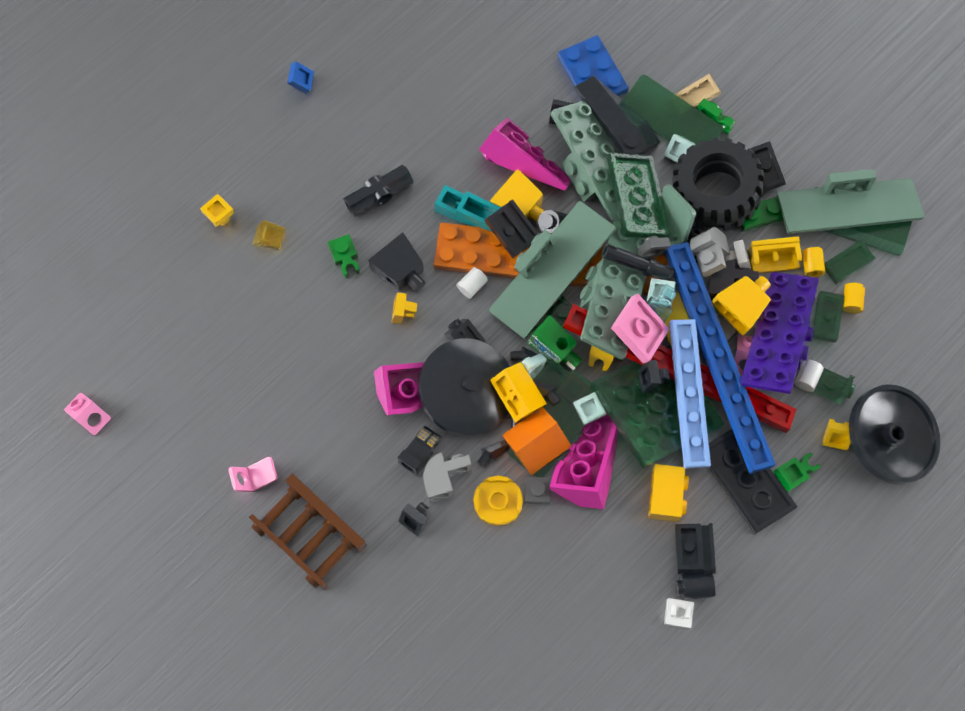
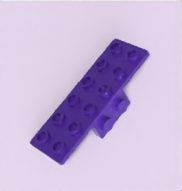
M771 272L769 277L771 287L765 292L771 300L758 318L741 385L791 394L796 372L801 369L802 361H807L809 346L806 345L807 342H812L814 328L810 327V316L819 279Z

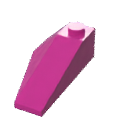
M508 117L493 129L479 148L488 161L495 162L497 165L513 171L518 169L525 176L565 191L571 183L569 176L554 161L546 160L541 147L533 146L528 141L530 136Z
M604 409L607 413L605 416L586 424L582 430L583 434L576 444L572 443L569 448L570 452L556 465L550 483V490L579 507L604 509L610 489L622 411Z

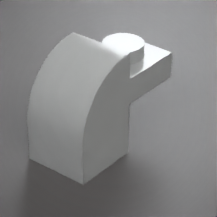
M713 227L691 238L690 248L696 254L700 273L704 277L726 268L724 257L730 255L726 235Z
M439 453L428 461L424 469L423 479L429 503L453 496L449 477L472 470L469 455L457 454L449 457V461L444 462L442 453Z

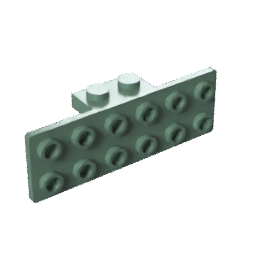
M585 100L552 110L550 114L572 151L561 164L583 203L590 201L597 195L612 223L617 221L628 228L636 224L637 218L651 215L652 213Z
M859 169L854 172L844 173L834 172L828 175L823 187L782 191L777 194L788 234L922 220L924 213L911 178L875 182L877 176L874 169Z
M579 201L552 234L547 230L537 234L533 238L530 248L518 256L514 267L519 274L489 309L490 313L523 339H526L611 237L616 227Z
M614 221L612 224L616 227V230L607 240V243L638 255L636 249L648 237ZM603 258L595 267L591 266L585 277L587 284L580 295V299H582L580 307L588 310L580 337L582 341L621 360L626 357L628 346L611 327L630 298L636 294L641 296L646 278L642 272Z

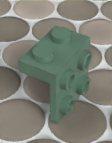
M671 185L664 186L656 213L637 218L635 226L646 237H668L671 245L686 243L696 212Z

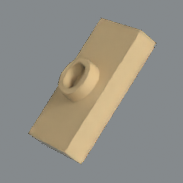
M708 74L672 95L670 100L682 118L698 109L699 103L704 98L711 101L720 96L721 91L711 75Z

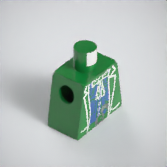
M550 315L527 341L529 346L539 354L541 353L556 367L563 361L574 370L583 360L572 350L577 345V341Z

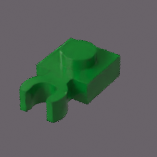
M705 98L699 103L695 116L711 127L717 126L724 134L728 135L735 123L734 119L722 114L723 110L716 103L709 102Z
M350 234L327 242L335 264H342L341 271L345 278H348L347 269L353 267L357 274L360 273L358 263L353 260L358 258Z
M807 453L800 461L795 457L773 471L787 492L810 478L808 474L814 473L821 467L820 464L815 466L808 464V459L813 456L812 453Z

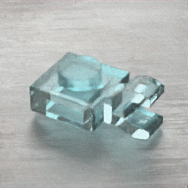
M665 284L658 299L651 296L647 301V304L664 323L673 312L672 308L668 305L676 296L675 289L668 284Z

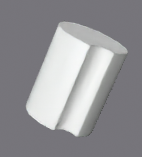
M473 267L456 286L467 298H472L488 282V279L480 269Z
M814 360L804 361L794 384L801 390L813 392L824 367Z

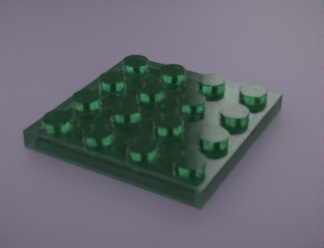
M670 345L666 346V348H669V349L672 350V346H670ZM632 362L593 381L590 386L644 469L682 449L675 380L670 378L663 379L664 384L659 385L652 393H642L638 370L643 365ZM703 394L707 433L710 435L721 429L725 423L708 397Z

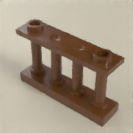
M292 473L285 480L289 486L287 489L288 493L261 520L252 514L249 517L254 523L251 528L261 537L266 534L308 574L305 579L315 589L320 586L325 590L328 586L322 578L349 550L352 551L355 548L361 552L367 544L365 540ZM302 498L307 503L306 509L279 537H276L268 527L295 499L299 500ZM319 514L325 520L324 526L295 555L286 544L313 516L316 517ZM337 531L344 537L341 540L342 543L313 572L304 561L331 533L334 534Z

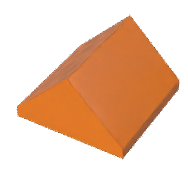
M543 407L533 412L502 435L531 476L571 447L558 423Z

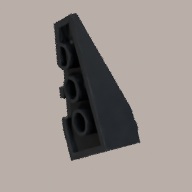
M595 76L574 87L581 100H585L591 108L592 113L600 123L623 164L660 143L650 124Z

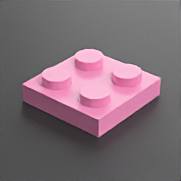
M639 294L630 298L611 327L643 364L651 360L669 330L667 325Z

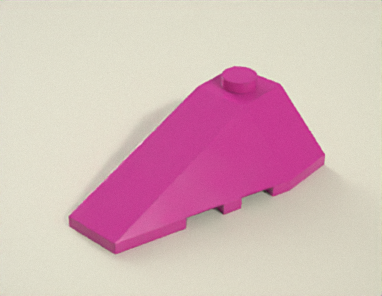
M424 362L385 365L374 371L377 396L387 416L408 414L423 408L418 395V378Z

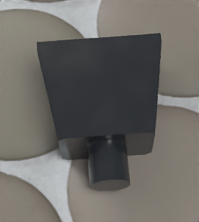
M403 232L368 260L371 271L398 291L409 285L417 292L426 283L419 276L424 271L423 262Z

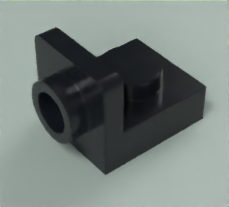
M457 318L448 325L449 330L445 333V336L452 340L469 338L486 342L469 319L460 320Z

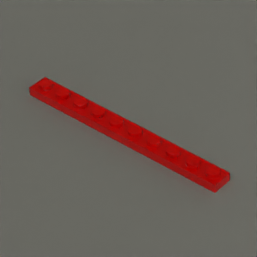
M573 304L563 328L581 336L588 310ZM659 345L651 360H657L658 369H668L669 378L675 380L672 350ZM628 348L626 358L644 365ZM700 364L703 394L722 403L709 367ZM745 387L758 420L787 433L791 428L797 409L751 387Z

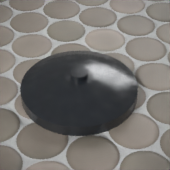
M461 338L442 344L428 356L419 373L418 395L425 413L438 427L454 435L470 437L491 431L503 422L509 411L490 380L504 369L510 367V365L499 351L480 340Z
M892 384L881 385L865 392L855 402L849 418L850 441L857 458L871 474L888 483L907 484L925 477L933 469L940 453V432L932 411L917 394L902 386Z

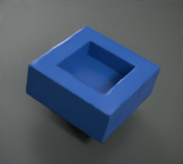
M296 61L290 66L287 84L303 93H307L311 90L314 71Z

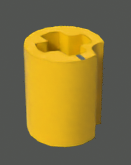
M810 247L802 251L805 276L815 278L823 276L826 273L823 249L820 247Z
M847 283L844 285L842 306L844 312L851 314L863 312L865 287H863V284Z

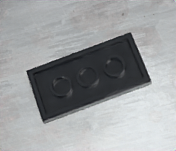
M732 429L709 443L711 461L709 469L755 535L798 507L771 468L749 474Z

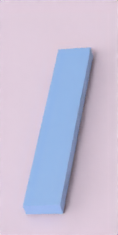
M695 319L671 320L669 327L684 469L709 468L711 461Z

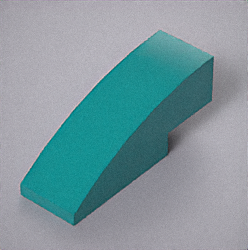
M444 185L434 204V211L441 215L489 231L492 230L484 220L501 208L468 191L463 194L447 185Z

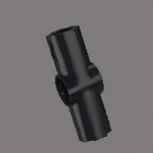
M401 165L383 176L375 175L365 182L364 187L344 197V203L351 215L356 216L374 205L382 206L392 199L393 194L411 185L413 178L407 167Z

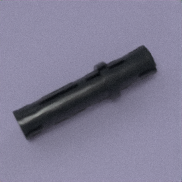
M609 243L603 248L601 256L603 259L642 272L644 276H653L670 281L673 277V267L656 262L652 257H642Z

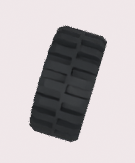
M711 138L709 142L702 140L698 142V146L692 145L687 148L686 154L683 153L678 158V164L674 166L673 188L695 210L694 222L697 228L703 230L705 227L710 229L716 227L723 228V231L731 230L732 225L736 227L743 225L744 218L750 220L754 215V210H758L763 193L764 171L761 169L762 164L760 160L755 158V153L750 148L746 150L745 144L741 142L735 144L732 143L733 139L725 138V141H721L719 138ZM722 172L733 176L739 182L740 187L728 196L716 198L703 194L697 189L695 184L700 178L709 173Z

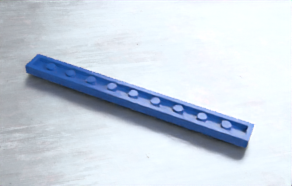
M689 243L671 245L664 252L669 266L674 268L673 277L688 316L696 321L698 342L749 474L772 468L776 465L747 390L745 386L741 385L742 378Z

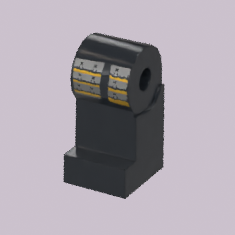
M425 425L417 433L409 446L397 457L399 465L417 476L433 455V452L441 442L442 436Z

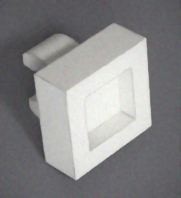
M744 241L733 242L735 251H730V255L725 256V261L735 260V265L739 264L740 268L751 269Z
M668 598L664 625L691 629L694 602Z

